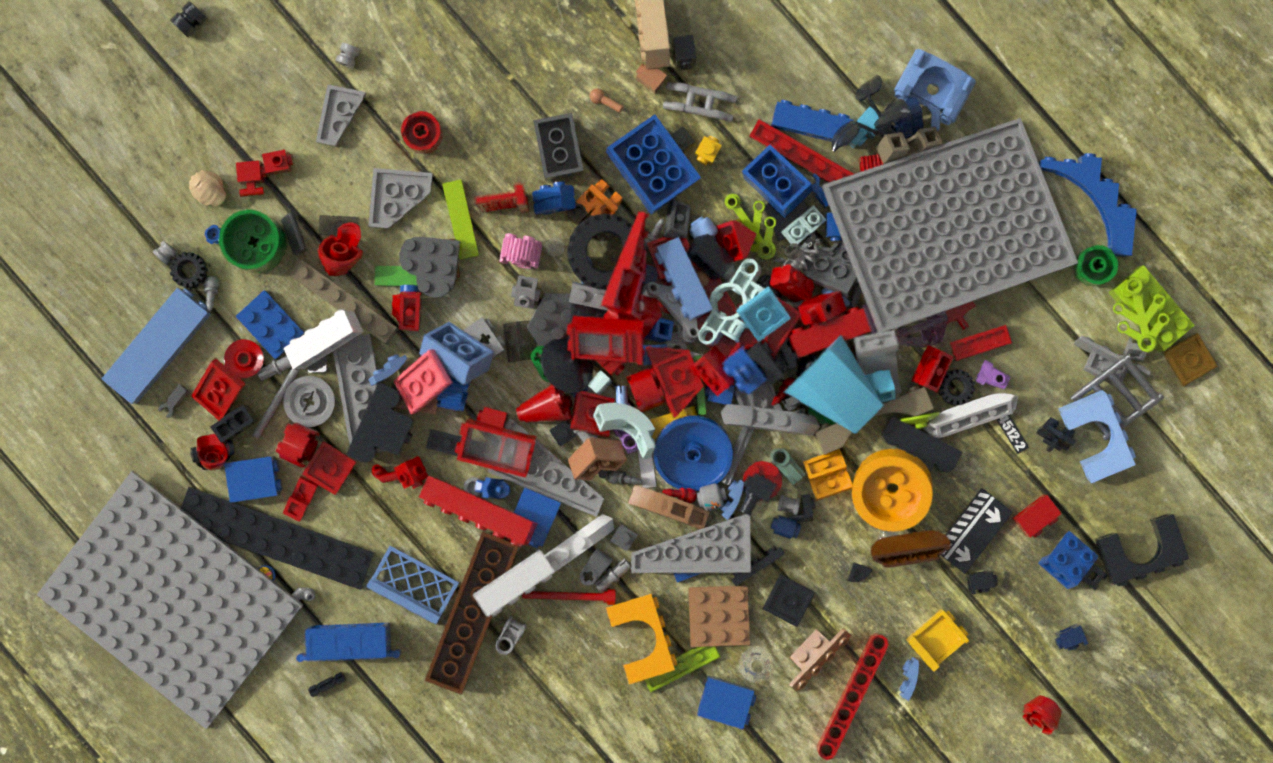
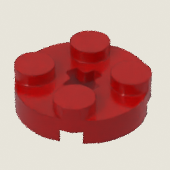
M758 461L746 469L743 474V482H745L748 475L752 476L753 473L759 476L764 475L765 479L777 484L770 499L778 494L782 486V476L776 466L770 462Z

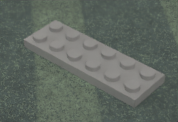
M371 334L356 336L333 351L349 445L354 438L377 384L371 386L368 380L373 376V372L377 371ZM376 447L378 452L385 451L381 448Z

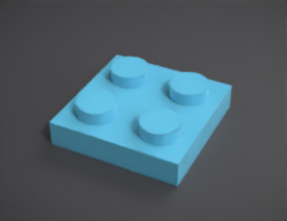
M769 287L736 310L758 341H761L791 319Z

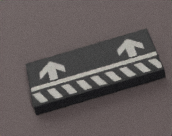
M980 488L945 533L950 540L951 547L949 551L946 550L941 556L962 573L966 574L1013 512L986 490Z

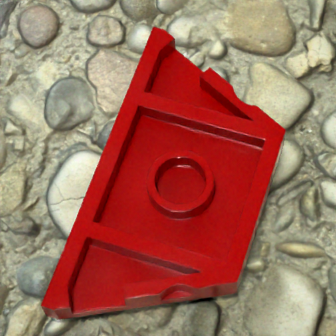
M647 346L645 350L674 419L704 386L700 376L691 367L694 361L689 350Z

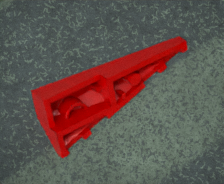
M638 212L601 302V306L612 312L640 320L642 319V313H639L640 301H643L644 296L641 295V283L645 281L647 251L644 250V238L648 236V232L645 231L646 218H649V214L646 212Z

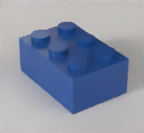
M771 145L764 149L742 170L744 180L784 218L813 191L812 184Z

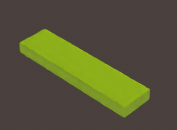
M462 180L443 183L454 237L456 241H461L459 258L464 260L479 256Z
M716 646L695 647L675 657L678 665L674 666V671L651 677L644 681L651 693L721 656Z

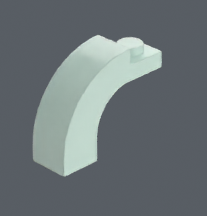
M605 403L597 406L593 416L600 432L612 429L625 431L634 438L642 458L651 457L655 449L654 439L651 438L655 428L642 412L621 403Z

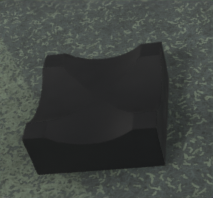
M759 341L747 350L746 354L749 358L755 360L763 367L767 380L771 385L784 376V364L779 358H773L771 355L773 351L766 342L762 344Z

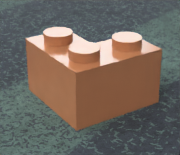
M595 437L586 439L568 459L574 479L588 481L600 470L617 471L627 461L619 440Z

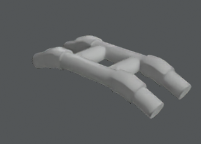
M667 83V90L687 93L685 104L664 101L663 109L712 117L727 122L732 121L733 115L719 110H712L714 98L735 103L737 96L723 91L700 88L683 83ZM695 94L707 97L705 108L693 106Z

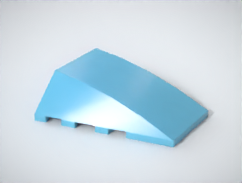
M841 335L785 391L854 434L883 407L882 402Z

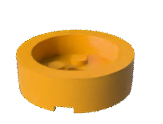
M900 449L877 451L863 460L854 476L852 487L853 504L861 518L877 529L893 532L909 529L925 517L931 506L933 493L932 477L927 466L917 456L915 457ZM894 483L898 486V490L892 492L887 489V486Z

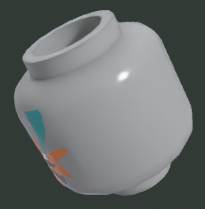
M717 483L700 488L697 498L701 508L704 507L706 511H711L724 506V500L727 499L724 488H720Z

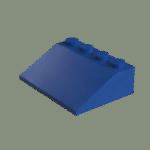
M655 114L611 144L606 150L609 158L651 215L701 179Z

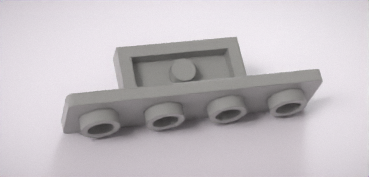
M1080 336L1074 342L1075 346L1090 353L1083 370L1094 376H1098L1124 357V355L1115 354L1106 346L1094 343L1089 337ZM1135 364L1145 378L1150 376L1151 372L1146 370L1145 366ZM1126 366L1115 372L1122 382L1126 373L1131 374ZM1109 377L1106 380H1104L1105 382L1115 386Z

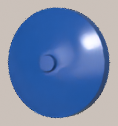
M685 416L678 418L666 425L655 441L654 463L656 469L668 484L677 489L682 487L699 491L703 486L714 483L718 484L726 476L732 464L733 450L728 434L718 423L706 417Z

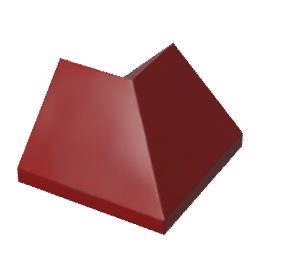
M741 218L717 225L718 233L714 236L716 242L729 252L734 261L747 258L757 234L744 226Z

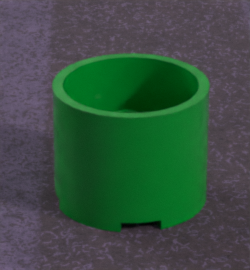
M247 209L238 211L226 219L220 229L219 246L223 256L234 266L251 273H264L280 264L279 262L287 250V238L281 225L274 219L260 211ZM254 239L259 240V242L256 243L257 247L251 245V243H254Z

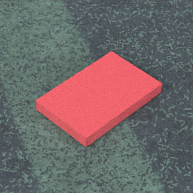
M434 349L428 350L393 381L411 415L419 412L452 383Z

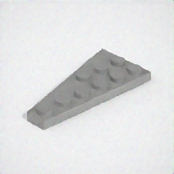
M511 417L509 418L505 429L529 434ZM502 438L493 457L494 460H498ZM508 438L505 441L501 457L502 462L511 464L516 439ZM537 440L526 478L488 469V472L596 517L604 500L584 480L574 479L571 469Z

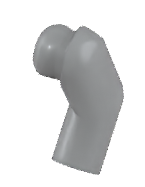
M299 587L291 595L298 601H313L315 591L311 588Z

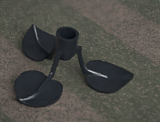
M879 75L863 83L855 94L857 101H863L867 98L879 116V119L874 123L875 129L859 122L856 124L853 121L845 123L833 136L832 150L834 153L858 135L859 127L872 132L875 136L879 134L884 138L885 135L897 132L891 122L912 114L907 102L902 98L890 103L885 108L884 113H880L871 97L882 87L883 81Z

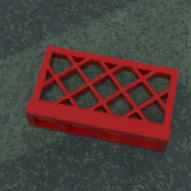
M523 183L514 184V192L475 197L476 204L482 213L519 207L522 214L530 213L527 193Z

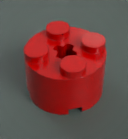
M418 111L407 116L401 126L404 142L416 153H432L442 141V128L437 119L428 112ZM424 129L426 134L420 137L418 131Z
M647 368L626 377L640 412H646L666 402L661 387H656L658 382L653 368Z
M296 422L293 425L289 423L284 430L285 436L283 441H280L276 447V452L279 453L281 459L304 468L306 465L303 463L306 460L310 461L316 451L319 441L315 439L320 434Z

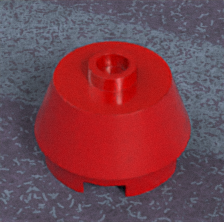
M1038 695L1026 703L1022 711L1024 713L1023 719L1031 727L1036 725L1043 729L1041 733L1051 735L1054 730L1058 729L1062 710L1054 700Z

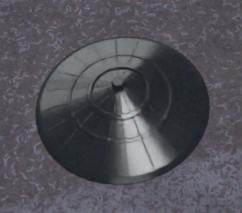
M566 338L554 339L544 347L541 354V366L546 378L554 387L567 393H578L588 387L589 382L593 378L591 359L575 358L572 360Z

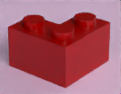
M644 295L643 301H640L639 313H642L641 320L610 310L606 312L604 318L644 321L642 337L645 338L660 319L662 313L657 299Z

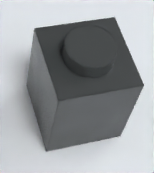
M621 523L610 541L628 551L638 534Z

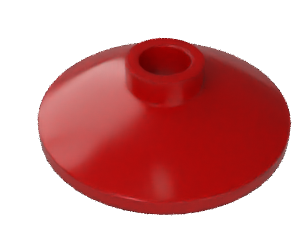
M237 340L230 344L225 351V366L239 378H250L256 375L263 366V352L251 340ZM244 356L248 357L247 363L242 362Z

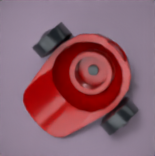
M215 434L198 437L197 450L196 447L190 448L192 462L196 463L202 470L216 471L223 467L224 463L235 454L232 440L227 441L225 447L224 443H221Z

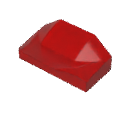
M401 291L400 294L392 295V315L399 322V330L419 331L422 306L421 292Z

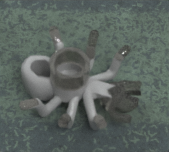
M810 233L806 237L803 246L800 243H792L787 247L782 245L781 248L785 250V255L789 259L774 258V262H783V266L790 264L799 271L801 268L807 270L808 267L805 259L815 262L814 254L819 253L818 245L821 238L817 240V236L814 233Z

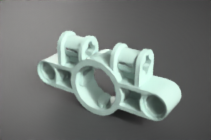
M752 259L744 260L730 283L721 284L712 292L710 304L713 309L698 334L699 340L703 344L715 346L723 334L737 343L740 341L739 337L744 329L748 328L747 325L741 321L742 318L738 313L733 316H727L725 313L719 312L718 300L723 297L724 292L733 290L740 296L742 295L744 305L764 290L763 287L756 284L762 272L760 265ZM750 265H755V271L748 274L747 268ZM708 332L713 333V338L710 341L705 340Z

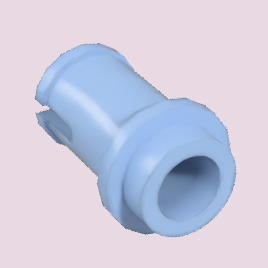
M615 386L616 403L630 406V403H628V386Z

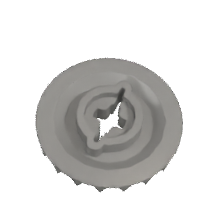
M304 376L296 379L288 386L283 400L284 409L287 416L294 423L297 422L306 427H315L323 424L333 413L335 396L331 387L324 380L314 376ZM310 396H312V401L315 403L314 405H310L309 407H307L305 398H310Z

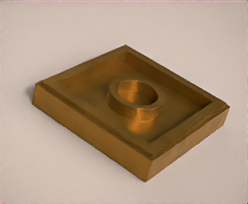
M1198 333L1193 334L1163 352L1182 386H1186L1218 367Z

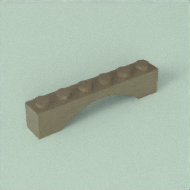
M300 259L289 275L337 310L354 311L361 327L385 344H389L399 330L398 327L363 304L304 260Z
M917 385L907 389L908 393L905 395L895 394V400H890L886 403L882 402L883 407L873 417L886 413L918 416L934 408L925 387L919 388ZM826 423L821 425L814 435L822 454H827L843 447L852 432L838 423L831 426Z

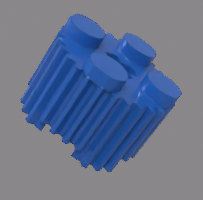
M448 374L452 383L438 395L437 407L464 411L470 382L464 385Z

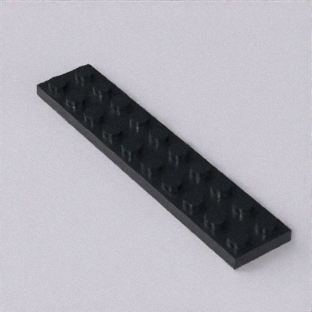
M188 487L181 506L185 512L224 542L359 590L362 589L375 553L235 502L230 503L229 500L192 487Z

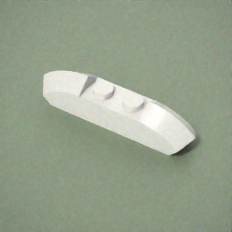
M993 394L941 412L940 415L927 423L928 426L923 429L930 436L939 439L1013 414L1016 409L1018 396L1012 394Z
M604 514L600 515L546 553L544 556L553 570L556 572L614 530L613 519Z

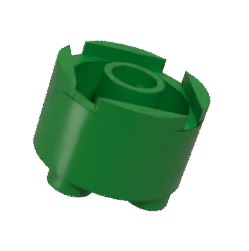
M1091 246L1082 250L1076 256L1078 263L1074 265L1075 277L1085 285L1099 286L1114 278L1118 271V260L1113 251L1106 246ZM1095 262H1096V265L1099 266V268L1096 269V270H1095V267L1093 266V263H1095Z

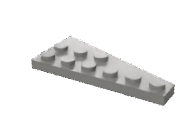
M745 514L631 553V573L751 572L750 516Z

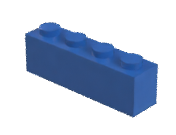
M781 100V102L776 103L771 126L775 129L832 142L836 131L845 123L854 120L849 119L850 116L846 114H838L836 116L830 114L831 112L825 109L815 111L811 110L812 107L801 104L798 107L792 105L793 103L790 101Z

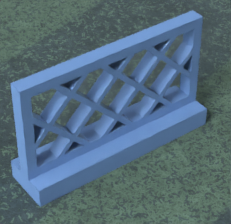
M389 546L366 587L437 625L459 582ZM394 552L399 555L401 563L390 566L388 562L390 553ZM411 562L416 564L418 572L407 575L404 564ZM402 565L405 576L393 579L391 568ZM419 566L426 570L420 571ZM389 570L391 580L381 582L377 577L381 571ZM426 572L433 573L435 582L424 585L421 574ZM419 575L422 586L411 589L408 578ZM406 579L409 589L402 592L396 590L394 582ZM448 581L454 584L450 592L441 593L440 582ZM437 584L440 595L428 598L425 587ZM423 588L426 599L415 600L412 591ZM410 592L411 597H409L408 595H406V594H404V593ZM448 595L444 601L442 596ZM441 597L443 605L438 612L431 608L429 600ZM427 601L428 606L424 605L422 602Z

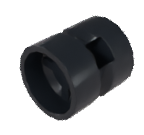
M190 1L181 8V13L177 12L170 19L188 38L196 31V26H201L207 20Z

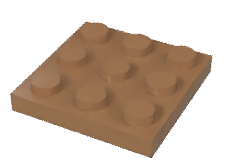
M747 585L688 587L691 647L750 645Z

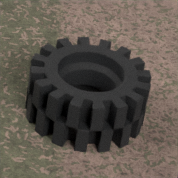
M183 252L181 255H176V259L171 261L173 264L169 268L171 269L170 275L173 277L172 280L179 286L185 288L198 287L200 283H204V278H207V263L197 254ZM186 263H193L196 267V273L190 278H186L182 274V267Z
M960 369L948 371L939 388V395L942 397V400L953 405L967 403L973 397V392H975V382H973L972 376H969L968 372ZM953 380H960L964 385L963 392L959 395H954L949 390V385Z

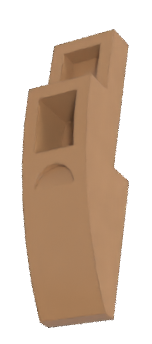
M634 485L628 501L630 505L699 530L705 527L710 513L690 503Z

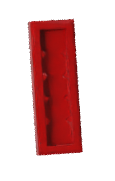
M1003 325L950 342L949 344L955 361L1011 344L1012 341L1007 325Z

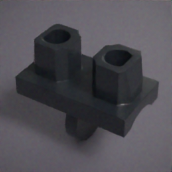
M1052 417L1038 428L1036 434L1044 438L1042 442L1048 445L1046 451L1051 452L1053 449L1058 451L1064 449L1067 451L1076 442L1073 439L1075 430H1069L1067 427L1063 428L1062 432L1057 430L1059 422Z

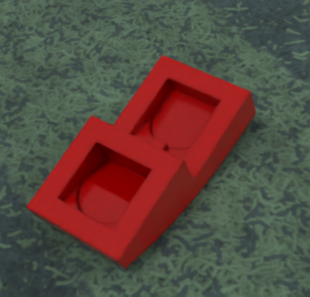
M301 476L287 501L283 514L300 522L319 485Z

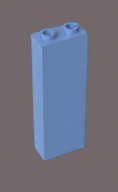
M176 288L102 377L105 383L131 404H137L211 315L207 310L206 304L202 301H195L192 298L194 294L186 288L183 290Z

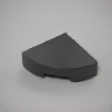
M853 562L847 581H861L868 577L873 569Z

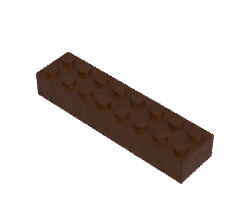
M482 531L424 681L460 695L464 692L493 617L492 615L487 617L473 594L512 568L519 546L510 543V540L501 539L492 533Z

